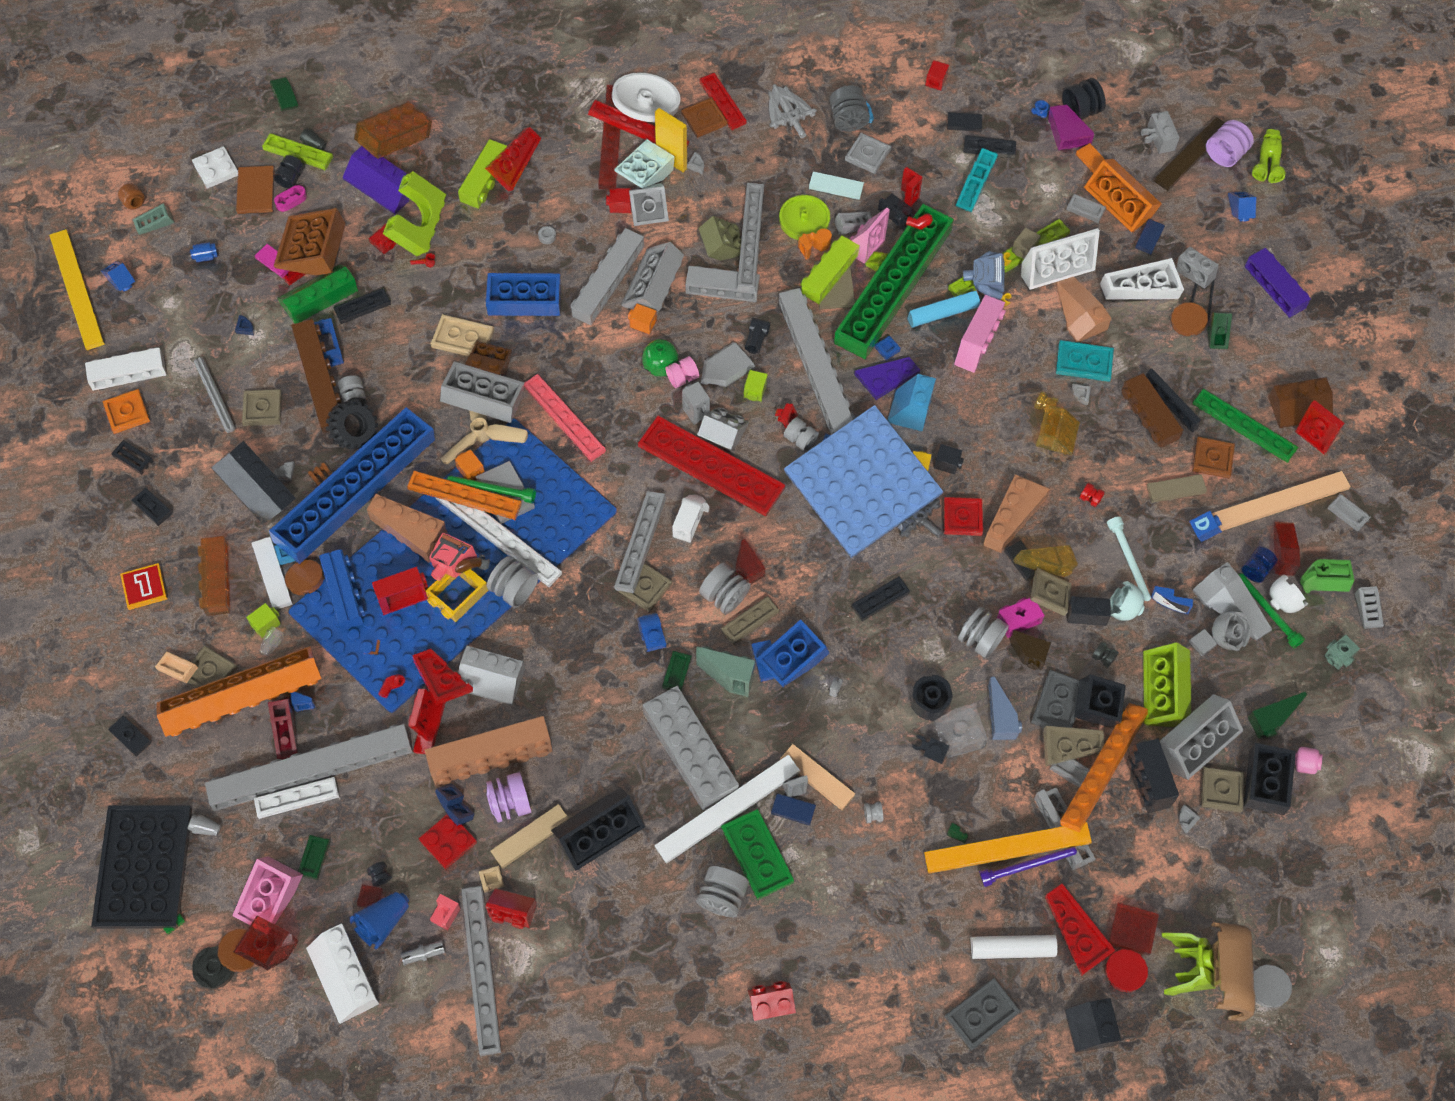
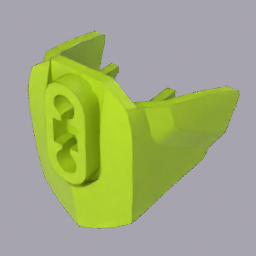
M1162 933L1163 938L1170 940L1176 947L1181 948L1175 949V953H1179L1181 958L1196 959V967L1185 973H1175L1180 983H1187L1165 989L1164 994L1174 996L1180 993L1215 989L1213 948L1208 939L1199 938L1190 933Z

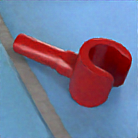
M429 253L425 259L410 260V264H425L431 268L435 265V255Z

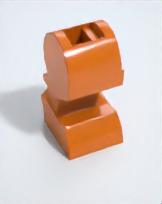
M823 228L818 230L817 234L811 232L799 237L798 248L805 259L810 258L812 246L821 252L827 250L831 245L832 233L830 230Z

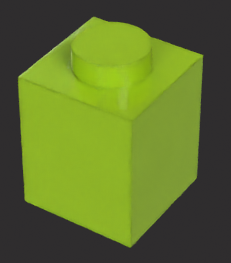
M750 370L744 387V398L762 402L768 374Z
M266 603L246 617L251 627L261 638L280 625L278 620L279 613L274 607L269 608Z

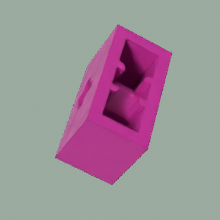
M1025 597L1018 600L1012 606L1006 605L1002 607L997 618L1009 625L1005 634L1009 638L1013 630L1023 632L1041 624L1045 615L1037 603Z

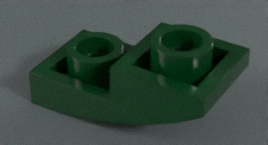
M287 77L271 80L270 85L275 98H277L280 110L286 111L298 108L296 97Z

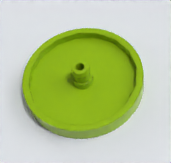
M798 195L788 199L782 205L779 223L782 230L789 237L799 240V237L803 234H810L811 232L817 234V231L820 229H828L830 211L827 205L819 198L810 195Z

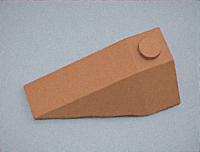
M1075 277L1055 282L1059 299L1062 302L1067 330L1076 342L1079 343L1108 330L1111 321L1110 315L1104 306Z

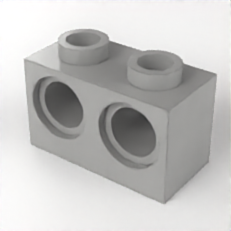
M1189 247L1179 256L1176 270L1205 289L1216 278L1219 265Z

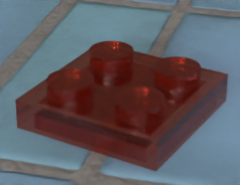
M1118 902L1109 943L1149 956L1152 951L1159 914Z

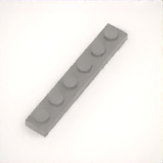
M649 491L646 493L614 585L616 591L635 592L666 501L664 493Z

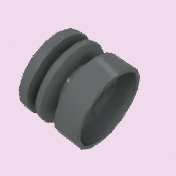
M853 85L843 86L831 94L829 103L833 112L834 125L837 129L845 132L856 131L869 122L870 115L863 89Z

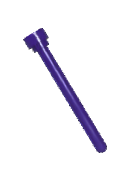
M1070 847L996 871L985 869L979 871L984 887H987L996 882L995 879L1073 856L1077 853V849Z

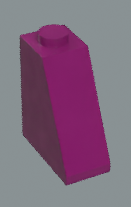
M1068 105L1050 107L1048 121L1058 150L1084 147L1089 143L1092 144L1094 132Z

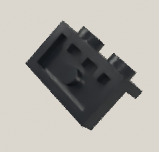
M893 193L886 199L881 198L879 200L878 210L881 212L885 208L890 209L888 218L895 225L903 229L908 226L906 225L908 217H914L917 211Z

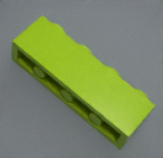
M489 139L458 190L460 202L478 209L482 203H485L487 194L494 188L496 181L485 168L507 145Z
M844 236L835 240L829 252H825L821 257L820 263L813 266L811 274L802 280V294H805L807 298L815 303L820 304L858 257L860 245Z

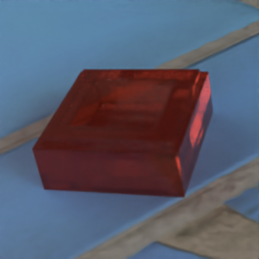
M362 884L356 905L366 908L381 900L383 889Z

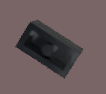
M1071 596L1067 613L1068 623L1107 625L1111 617L1110 599Z

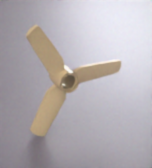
M469 410L472 432L441 457V460L444 464H449L476 441L486 442L492 439L525 443L528 438V432L524 429L497 424L488 426L486 415Z

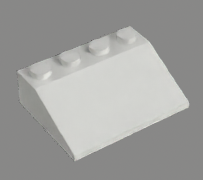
M1097 228L1031 248L1021 267V277L1028 288L1034 289L1094 271L1100 230Z

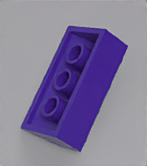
M364 144L351 155L343 175V180L393 214H396L411 200L398 191L402 178L407 173Z

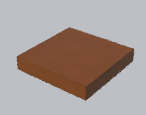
M712 97L681 110L682 116L697 138L727 126V120Z
M1197 437L1192 472L1230 479L1235 444Z

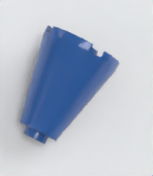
M394 892L354 913L350 917V923L355 922L357 926L354 929L355 932L367 945L371 946L374 944V949H378L409 908V900L405 894Z

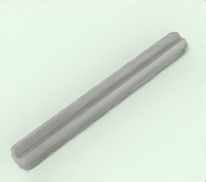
M202 357L195 359V366L227 433L235 431L232 419Z

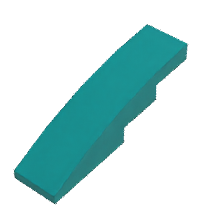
M981 149L977 161H975L971 173L967 177L956 207L972 213L997 160V153Z

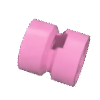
M690 356L680 360L679 364L673 363L665 367L668 379L674 388L686 384V380L691 382L699 378L697 366Z

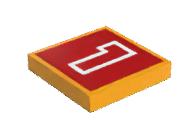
M159 563L120 574L129 610L167 600Z

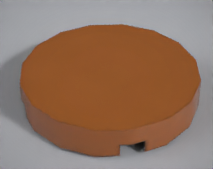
M1195 303L1180 304L1173 310L1171 315L1173 329L1183 336H1196L1205 330L1208 322V315L1205 309Z
M304 560L300 564L298 562L289 568L285 576V583L288 589L296 595H304V593L308 592L309 594L313 593L324 581L322 567L312 560Z
M235 929L228 932L221 939L218 946L220 963L233 972H244L251 969L261 955V944L258 937L245 929Z

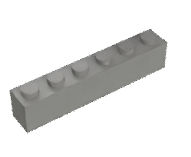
M627 228L624 229L622 234L620 233L617 236L616 243L608 249L605 259L599 262L596 272L590 275L589 282L586 286L582 287L579 297L573 300L571 304L572 317L589 325L593 324L643 250L644 236Z

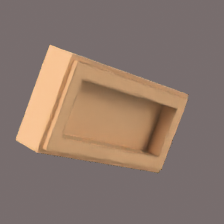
M166 652L155 666L158 671L184 683H187L198 669L196 664L170 652Z

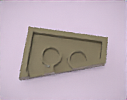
M1054 726L1044 727L1045 766L1100 753L1104 747V731Z

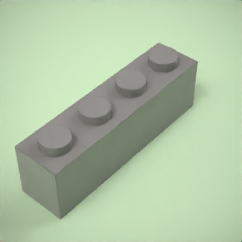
M689 266L686 279V294L757 302L760 274L756 275L755 292L737 291V271Z

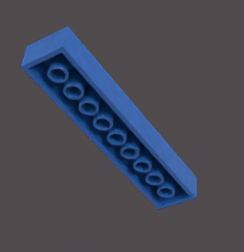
M407 407L403 409L269 530L272 542L296 562L302 563L375 494L435 441L433 428Z

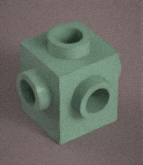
M1345 635L1338 642L1333 640L1326 647L1328 651L1324 656L1329 664L1339 670L1343 665L1348 667L1355 660L1354 656L1360 648Z

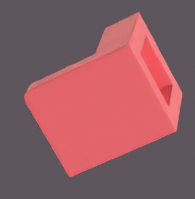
M440 894L436 900L438 906L430 921L448 931L460 911V906L457 902Z

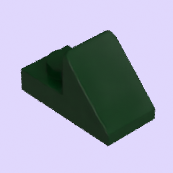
M1212 312L1211 326L1207 328L1210 349H1228L1232 321L1231 312Z

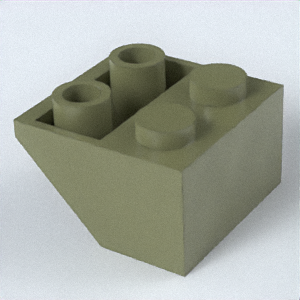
M712 216L699 227L708 257L722 261L740 256L742 238L739 233V227L736 224Z

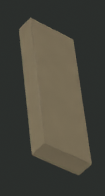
M1202 474L1148 483L1146 486L1151 503L1201 495L1207 492Z
M767 596L722 627L721 631L734 645L777 615L779 609Z

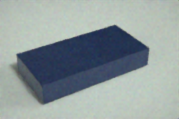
M1148 219L1135 249L1151 255L1165 225Z
M777 794L771 814L810 826L816 805Z

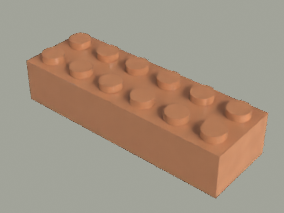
M544 716L425 749L434 784L440 786L447 785L456 779H468L470 775L477 773L486 774L494 768L503 769L515 762L524 763L529 758L536 756L545 757L552 752Z

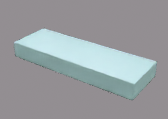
M813 172L809 189L860 200L864 182Z

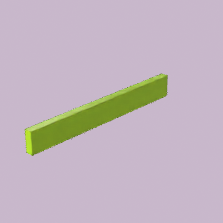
M1060 219L1054 221L1036 232V234L1041 236L1039 245L1064 238L1070 234V229ZM1013 247L1002 253L1009 252L1011 255L1007 259L1011 260V263L1005 266V273L1021 264L1024 260L1012 252ZM964 277L948 286V290L955 297L976 291L974 281H964Z

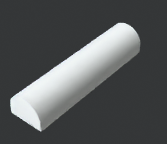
M1055 935L978 936L970 938L972 959L1057 956V939Z

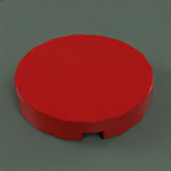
M1123 949L1116 951L1109 957L1105 965V975L1113 988L1121 992L1130 993L1138 990L1145 984L1148 977V967L1140 954L1132 950Z

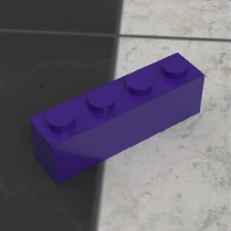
M1267 248L1248 258L1245 268L1289 318L1306 309L1311 300L1308 293L1298 285L1297 281L1290 276L1285 267L1275 259V256Z

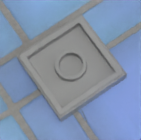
M860 133L845 156V161L876 174L891 151V146Z

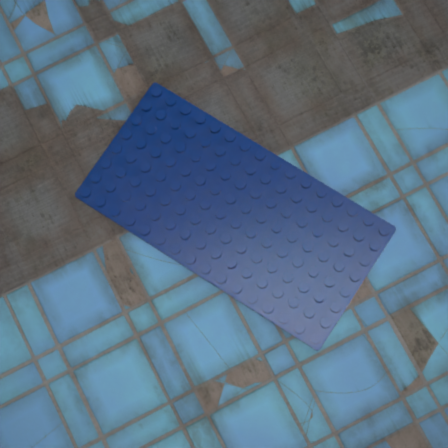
M512 419L511 423L508 422L505 426L527 430L528 438L525 443L489 439L473 453L482 463L484 472L510 461L524 488L536 489V497L533 503L535 509L517 516L516 520L511 519L501 525L557 567L617 513V509L519 421ZM456 467L443 479L447 480L448 476L464 477ZM424 494L410 506L414 510L444 521L447 530L446 534L472 545L477 557L484 555L485 560L490 559L488 569L483 570L479 567L471 569L484 581L488 582L494 568L501 560L508 556L436 500V497ZM486 512L497 522H499L495 514ZM382 530L349 558L351 566H348V571H353L356 581L352 585L354 589H358L360 599L357 600L358 606L362 605L365 616L362 617V625L340 630L326 579H324L321 586L315 592L306 594L288 612L388 712L393 713L412 697L418 689L425 685L412 655L432 649L449 664L466 646H469L512 606L503 600V596L499 597L494 592L488 590L457 622L451 618L449 620L445 618L441 610L437 606L435 608L432 607L427 600L383 615L372 582L414 567L418 568L419 573H424L428 588L436 579L431 576L432 571L435 569L431 562L428 563L422 556L413 552L410 547L398 541L391 533ZM458 576L437 597L454 611L475 589ZM377 639L380 640L378 655L368 654L371 651H376ZM397 674L405 677L404 685L392 689L388 698L378 695L387 677Z

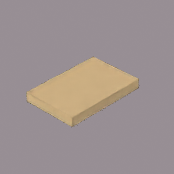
M442 314L433 336L431 347L469 356L477 341L490 343L494 327Z

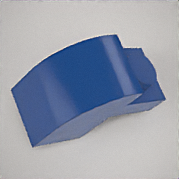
M657 612L637 617L642 640L645 642L647 652L665 648L666 641Z

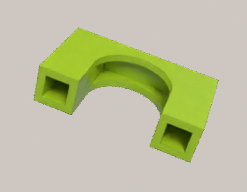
M412 171L403 176L398 191L411 199L419 207L422 215L420 227L416 226L397 214L388 219L383 234L415 256H419L430 249V241L435 234L434 229L440 219L441 209L445 205L446 194Z

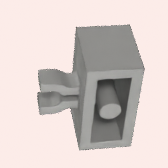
M1168 111L1151 114L1147 128L1141 131L1142 136L1148 135L1145 137V144L1154 141L1159 154L1175 151L1180 138Z

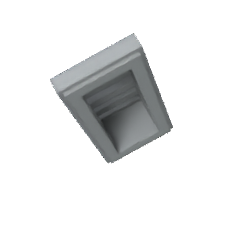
M870 212L838 213L834 223L839 235L858 231L862 224L865 225L872 216Z
M1377 586L1358 588L1355 592V598L1363 629L1383 627ZM1374 610L1372 613H1367L1366 611ZM1376 617V620L1368 621V618Z
M807 775L792 779L783 784L787 797L793 798L806 793Z

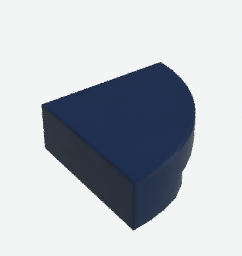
M239 315L235 332L236 334L254 336V327L245 316Z

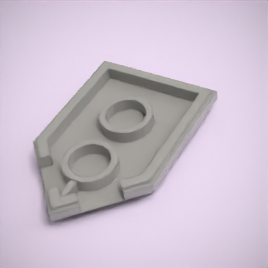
M732 342L704 360L701 384L708 385L709 383L727 387L749 373L750 370H754L755 365L736 342Z

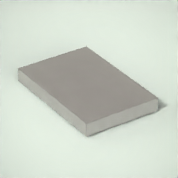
M510 461L476 476V480L519 490L525 489ZM491 492L522 501L517 516L535 509L534 504L526 503L520 497ZM496 515L500 524L511 520L509 518Z

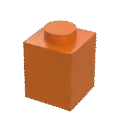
M636 304L634 309H631L628 314L630 328L650 334L657 321V311Z
M471 449L459 454L455 459L456 467L465 479L476 480V476L484 473L482 463Z

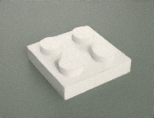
M224 146L192 159L193 165L207 189L238 176V171Z

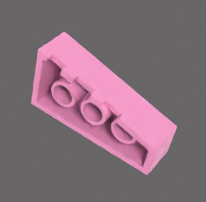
M988 295L984 296L961 340L954 365L975 373L983 354L985 355L988 349V343H991L994 337V331L998 330L999 320L1002 321L1006 313V310H1003L1005 302Z

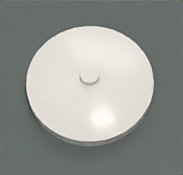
M631 73L622 76L614 83L612 100L614 105L625 115L641 121L655 122V111L658 108L672 116L677 113L680 105V94L672 83L662 77L648 73Z

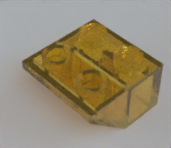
M1046 404L1036 447L1072 455L1080 422L1066 409Z

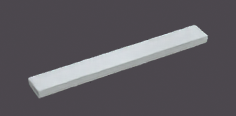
M436 498V500L505 554L521 562L523 568L528 567L537 573L538 579L546 586L550 587L562 575V571L485 511Z
M787 755L655 845L656 850L667 864L800 773L799 768L791 757Z

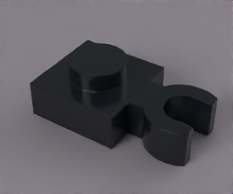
M917 735L916 737L922 740V745L919 747L912 745L915 750H926L923 756L943 764L950 745L932 737L927 742L924 736Z

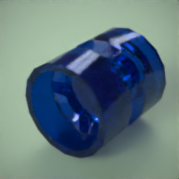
M1259 546L1241 569L1249 580L1262 583L1278 559L1271 550Z

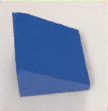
M297 692L291 693L292 705L296 712L315 708L312 698Z

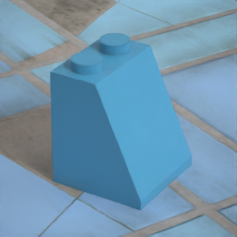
M917 374L899 387L895 392L887 421L890 424L923 432L936 378Z

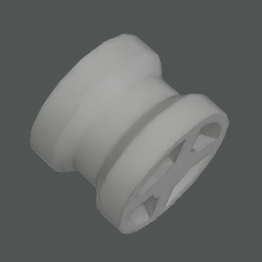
M880 801L871 805L864 803V816L867 824L875 820L883 822V809Z

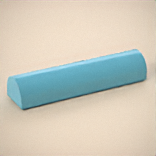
M977 291L969 292L910 310L907 320L913 328L978 308L980 299Z

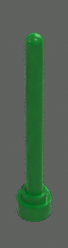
M456 476L447 477L449 481L477 489L520 497L521 500L530 504L534 503L536 497V489L533 488L519 490Z
M1239 573L1238 575L1250 594L1287 635L1288 644L1293 649L1301 645L1305 641L1302 634L1294 632L1246 576Z

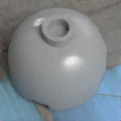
M1235 611L1219 615L1212 627L1215 642L1221 648L1239 651L1241 647H1245L1251 634V626H1247L1246 622L1248 617L1244 613Z

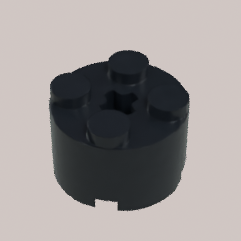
M938 675L924 676L917 680L911 695V708L919 717L932 722L942 718L948 712L953 698L949 682Z

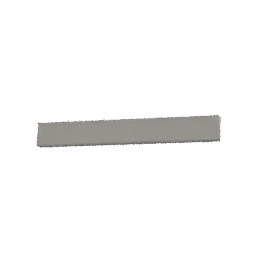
M747 183L737 291L755 292L764 184Z
M483 887L463 888L461 890L479 1055L501 1053Z

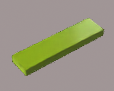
M271 133L262 145L265 151L283 157L291 155L298 158L302 163L323 170L327 169L333 159L332 153Z

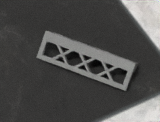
M1057 788L1047 792L1045 789L1037 792L1034 800L1050 829L1063 827L1061 826V819L1058 813L1064 815L1067 806ZM1049 796H1055L1058 801L1056 807L1053 806ZM1088 844L1075 847L1085 851L1088 858L1083 860L1078 850L1075 855L1066 857L1072 870L1095 861V857Z

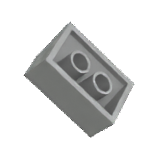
M466 646L458 674L466 684L469 683L473 687V692L469 694L513 705L525 668L521 660Z

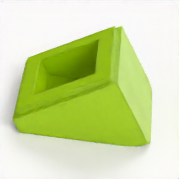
M873 252L865 265L877 272L888 253Z

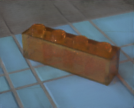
M224 536L201 538V546H198V555L201 557L198 570L202 578L199 581V590L202 592V598H199L200 609L205 612L206 616L230 614L228 543Z

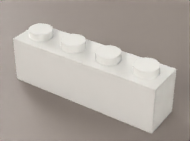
M149 348L144 351L130 352L125 355L112 356L101 360L96 359L85 363L87 380L93 391L167 375L164 356L160 348Z

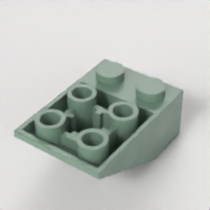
M706 646L702 648L697 647L696 664L728 692L746 697L749 696L755 671L754 660L747 656H734L727 651H714Z

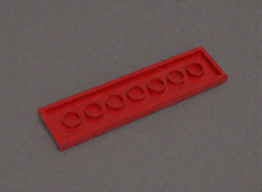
M660 416L656 417L638 442V447L765 517L785 489V484Z

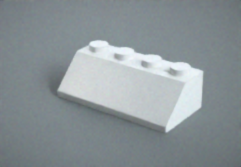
M342 923L320 934L306 948L339 1024L379 1005Z

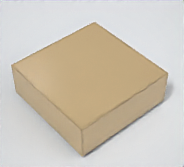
M499 865L479 871L484 893L495 888L504 887Z

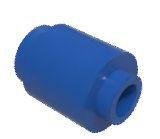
M215 243L193 245V249H190L192 260L196 259L197 263L214 260L215 257H218Z

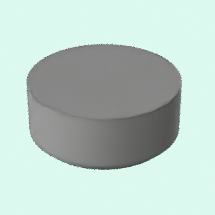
M550 226L542 227L538 232L540 242L543 244L553 243L556 240L555 229Z

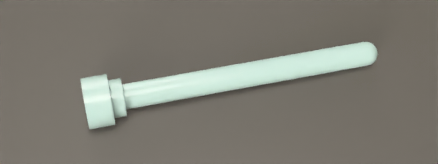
M1114 517L1107 521V525L1118 538L1138 588L1143 593L1144 601H1149L1151 596L1123 533L1124 523L1122 518Z

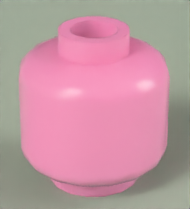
M1300 747L1295 754L1296 771L1299 773L1316 774L1318 770H1321L1323 754H1320L1316 748Z

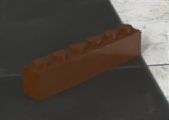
M313 319L292 324L291 327L322 432L325 433L329 432L326 431V427H329V424L326 423V419L330 418L328 414L333 411L332 408L341 403L339 393H335L333 389L336 386L334 376H330L328 372L331 369L329 359L324 358L323 353L326 352L324 342L319 341L318 336L322 335L319 324L315 325Z

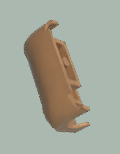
M1214 922L1212 927H1220L1221 932L1218 931L1217 933L1218 940L1213 944L1214 987H1220V990L1224 991L1223 1002H1218L1215 1008L1239 1011L1240 1014L1228 1016V1020L1246 1021L1254 1015L1256 1003L1251 930L1242 925Z

